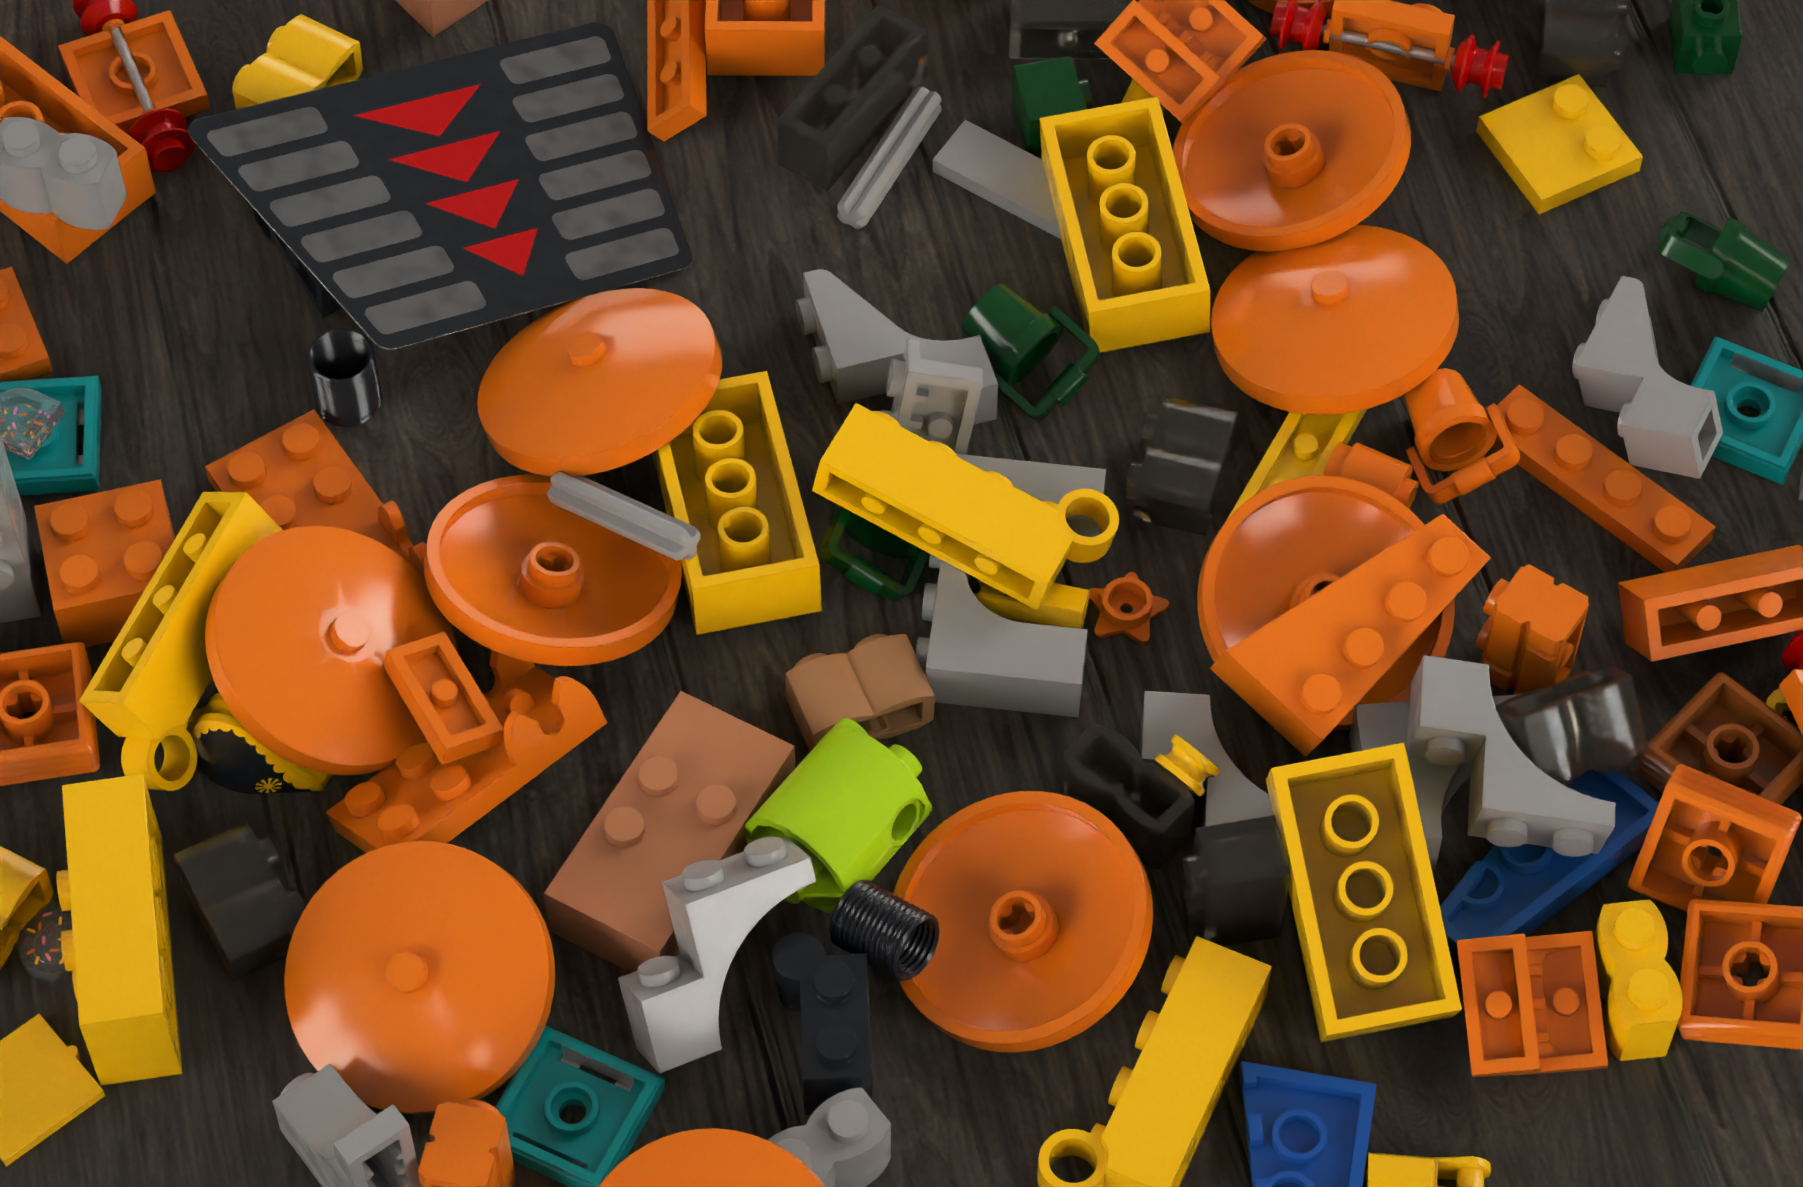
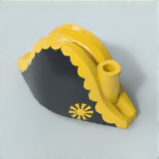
M220 693L212 695L206 706L193 710L189 717L186 730L191 734L196 744L197 766L212 781L226 789L248 794L323 791L332 774L300 767L268 750L240 725L222 700Z

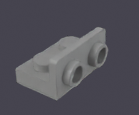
M907 338L903 359H892L889 368L887 396L894 397L891 411L881 410L880 412L892 416L901 427L927 441L941 442L950 447L956 454L966 455L983 387V368L921 359L920 340Z

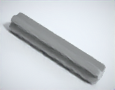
M924 86L917 87L912 91L837 204L839 211L837 218L843 224H849L855 229H861L867 225L940 114L941 97L936 91H929Z
M559 471L550 478L552 486L547 492V496L554 505L676 561L683 558L690 560L697 554L696 545L701 536L696 527L586 477H571Z

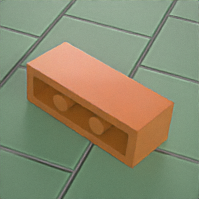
M1794 545L1618 582L1625 644L1653 662L1803 630V547Z

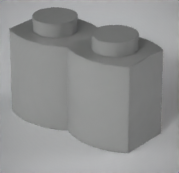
M25 117L3 118L0 123V199L7 205L24 212L37 214L53 212L62 221L75 227L90 230L109 229L127 198L116 150L107 142L90 135L78 133L59 134L51 126L35 119Z
M863 1088L845 1090L830 1097L813 1112L806 1125L788 1128L768 1139V1141L779 1145L803 1161L821 1179L826 1187H866L881 1175L891 1159V1123Z

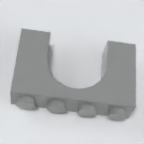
M956 454L959 458L984 471L1000 473L1009 479L1014 487L1040 501H1051L1058 504L1067 493L1084 488L1093 489L1104 494L1106 469ZM1073 515L1066 518L1067 524L1075 533L1086 537L1100 535L1101 528L1093 519L1084 515ZM930 554L929 567L939 568L937 584H925L922 621L932 622L930 638L918 637L916 656L934 692L935 702L1079 718L1088 629L1023 623L1003 618L987 609L976 598L969 586L972 578L971 575Z

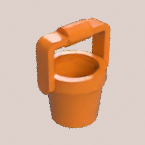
M1447 368L1437 369L1424 382L1405 394L1404 398L1415 432V446L1408 448L1406 453L1422 489L1433 503L1444 504L1459 495L1464 496L1496 479L1497 475L1511 469L1519 462L1520 452L1497 405L1493 403L1485 409L1479 403L1462 375L1456 370ZM1498 433L1504 447L1485 457L1494 445ZM1426 466L1432 470L1443 472L1457 471L1434 485Z

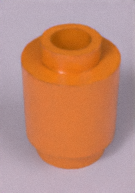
M1339 442L1333 450L1323 472L1324 476L1350 478L1374 486L1396 498L1409 509L1419 487V482L1411 479L1412 465L1358 442L1353 447Z

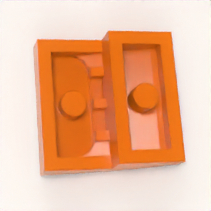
M1133 0L1094 44L1151 96H1158L1159 103L1183 123L1213 96L1267 39L1225 0H1139L1138 2Z
M1592 931L1525 937L1524 933L1457 940L1472 1077L1543 1074L1608 1068Z

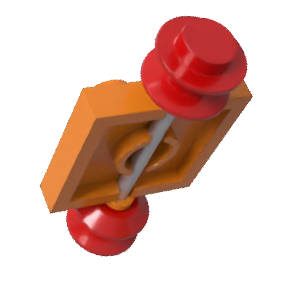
M73 0L74 12L81 18V28L87 37L58 45L75 94L146 148L151 171L169 172L181 167L192 155L195 148V142L186 130L187 123L185 117L209 110L210 104L207 92L171 11L168 10L136 21L138 10L132 0Z
M1289 0L1288 4L1277 2L1270 27V37L1279 38L1278 51H1282L1290 41L1300 43L1303 51L1317 50L1323 37V43L1329 44V51L1344 53L1364 60L1379 69L1389 80L1442 92L1446 74L1453 67L1451 80L1456 91L1460 93L1468 83L1480 85L1484 99L1487 98L1490 88L1501 90L1509 60V55L1499 53L1501 41L1497 40L1490 50L1477 48L1475 35L1473 34L1459 44L1457 53L1454 55L1455 48L1451 47L1455 15L1443 13L1439 8L1425 3L1408 5L1391 0H1335L1332 8V17L1327 20V12L1322 0H1316L1310 9L1299 7L1297 0Z

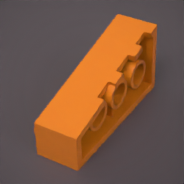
M1441 514L1225 650L1210 669L1306 757L1328 736L1491 557L1449 518Z

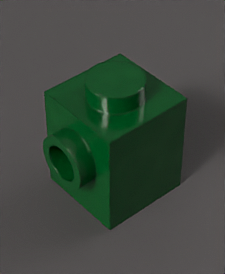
M1672 0L1668 25L1674 73L1700 75L1733 74L1742 40L1738 0Z
M1071 56L1051 60L1040 59L1028 64L1013 66L1012 106L1025 150L1034 156H1041L1040 118L1092 109L1093 103L1090 86L1086 78L1078 79Z

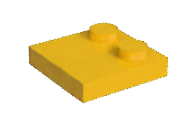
M1580 74L1483 114L1478 118L1476 132L1539 215L1640 171L1643 159L1642 154Z

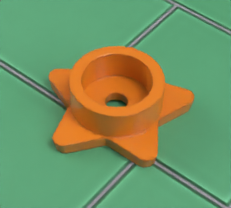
M1129 572L1125 577L1111 581L1105 588L1089 589V601L1100 613L1094 629L1095 635L1098 638L1123 633L1142 645L1147 644L1150 638V621L1166 612L1169 607V601L1152 595L1150 588L1139 580L1135 572ZM1130 606L1132 611L1124 613L1121 611V607Z

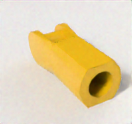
M977 579L981 586L979 592L974 595L987 609L1003 618L1032 624L1083 629L1090 597V590L1054 582L1038 611L1012 597L1004 596L1005 593Z
M1368 1152L1364 1173V1187H1437V1179L1456 1180V1187H1484V1179L1491 1175V1163L1486 1159L1474 1156L1421 1157Z

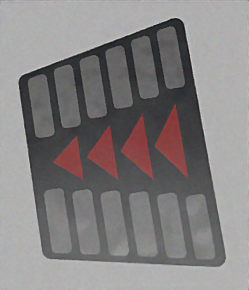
M588 23L194 120L188 129L190 137L372 341L385 349L401 348L687 268L692 262V254L652 139L647 131V125L616 36L610 27L602 23Z

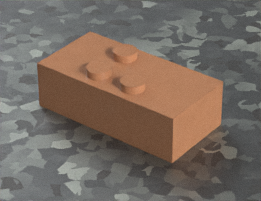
M680 691L544 892L549 931L631 973L637 971L643 962L651 958L679 955L680 952L662 882L682 875V871L695 862L703 860L720 861L744 852V848L748 845L745 838L744 825L796 768L795 746Z

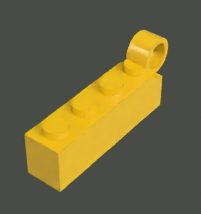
M855 403L822 456L812 488L813 492L1036 611H1038L1063 568L1066 559L1077 563H1090L1100 559L1109 550L1119 525V514L1116 506L1106 495L1099 491L1086 488L1076 489L1064 495L1058 504L1051 501H1040L1014 487L1011 481L1000 473L984 471L959 458L947 445L938 441H927L901 427L892 416L880 411H870ZM1073 515L1087 516L1099 525L1102 533L1094 537L1079 535L1069 527L1066 518Z
M202 492L79 700L117 737H126L121 752L123 772L125 776L143 774L147 789L175 791L181 789L191 780L197 766L196 744L186 728L189 717L205 689L214 681L206 655L205 625L208 607L215 589L229 568L245 551L261 539L283 531L247 492ZM161 742L164 750V761L160 771L157 772L155 752L158 744Z
M1196 936L1186 959L1175 955L1167 970L1161 992L1168 995L1160 1014L1149 1010L1137 1035L1135 1048L1142 1050L1136 1065L1134 1069L1123 1066L1113 1084L1108 1104L1115 1106V1109L1107 1126L1096 1123L1090 1133L1079 1129H1065L1051 1135L1043 1143L1039 1152L1038 1186L1180 1187L1267 997L1272 966ZM1077 1156L1086 1160L1093 1167L1094 1173L1085 1181L1069 1183L1055 1176L1050 1167L1056 1160L1062 1157Z

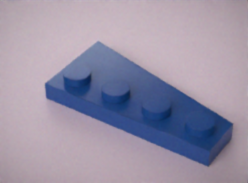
M1574 735L1562 750L1560 762L1550 774H1546L1581 794L1615 802V827L1599 854L1590 853L1579 857L1564 856L1555 852L1551 847L1523 844L1517 847L1494 845L1482 861H1475L1440 906L1449 952L1459 960L1457 940L1524 933L1525 937H1527L1642 847L1659 803Z
M1241 1061L1239 1076L1252 1187H1362L1377 1084Z

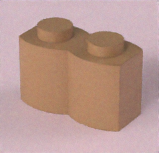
M874 634L862 639L856 644L854 649L847 653L830 655L824 653L811 654L798 661L794 668L785 674V697L809 751L818 744L842 717H847L857 722L874 739L891 738L918 729L934 719L935 695L906 634L889 636Z

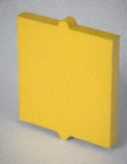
M40 1013L0 1040V1160L6 1167L105 1097L104 1090L80 1063V1054L77 1047L74 1045L67 1047Z

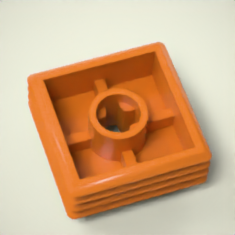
M83 642L0 653V786L84 774L99 770L100 757L96 716L79 701L92 680L91 665ZM36 712L33 716L24 719V714Z
M1678 764L1665 786L1629 878L1628 887L1633 891L1687 913L1688 903L1692 899L1767 904L1802 816L1792 809L1686 765ZM1710 846L1721 850V856L1718 857L1708 852Z
M1692 899L1689 901L1680 977L1683 1004L1677 1024L1683 1039L1803 1050V907ZM1759 962L1768 977L1759 979L1756 986H1745L1742 978L1736 975L1748 973L1750 963Z

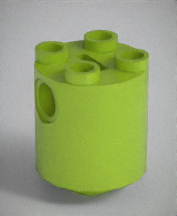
M842 717L745 823V838L748 844L764 837L781 838L786 836L811 857L816 882L799 889L783 900L791 904H798L802 900L806 904L826 913H833L842 895L851 886L862 880L872 881L929 816V813L932 811V805L922 784L917 779L922 772V766L909 750L897 744L887 748L869 736L857 722L850 718Z

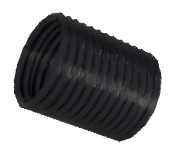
M350 329L331 330L317 337L310 345L306 357L317 412L325 421L335 426L351 427L365 423L373 418L380 409L383 398L373 344L365 335Z
M862 880L854 884L842 895L835 906L829 926L831 942L835 946L840 947L849 954L867 953V963L889 974L891 977L897 978L899 981L912 979L927 966L935 952L940 934L938 919L934 915H930L924 909L910 904L908 901L899 898L892 892H888L887 889L879 887L870 880Z

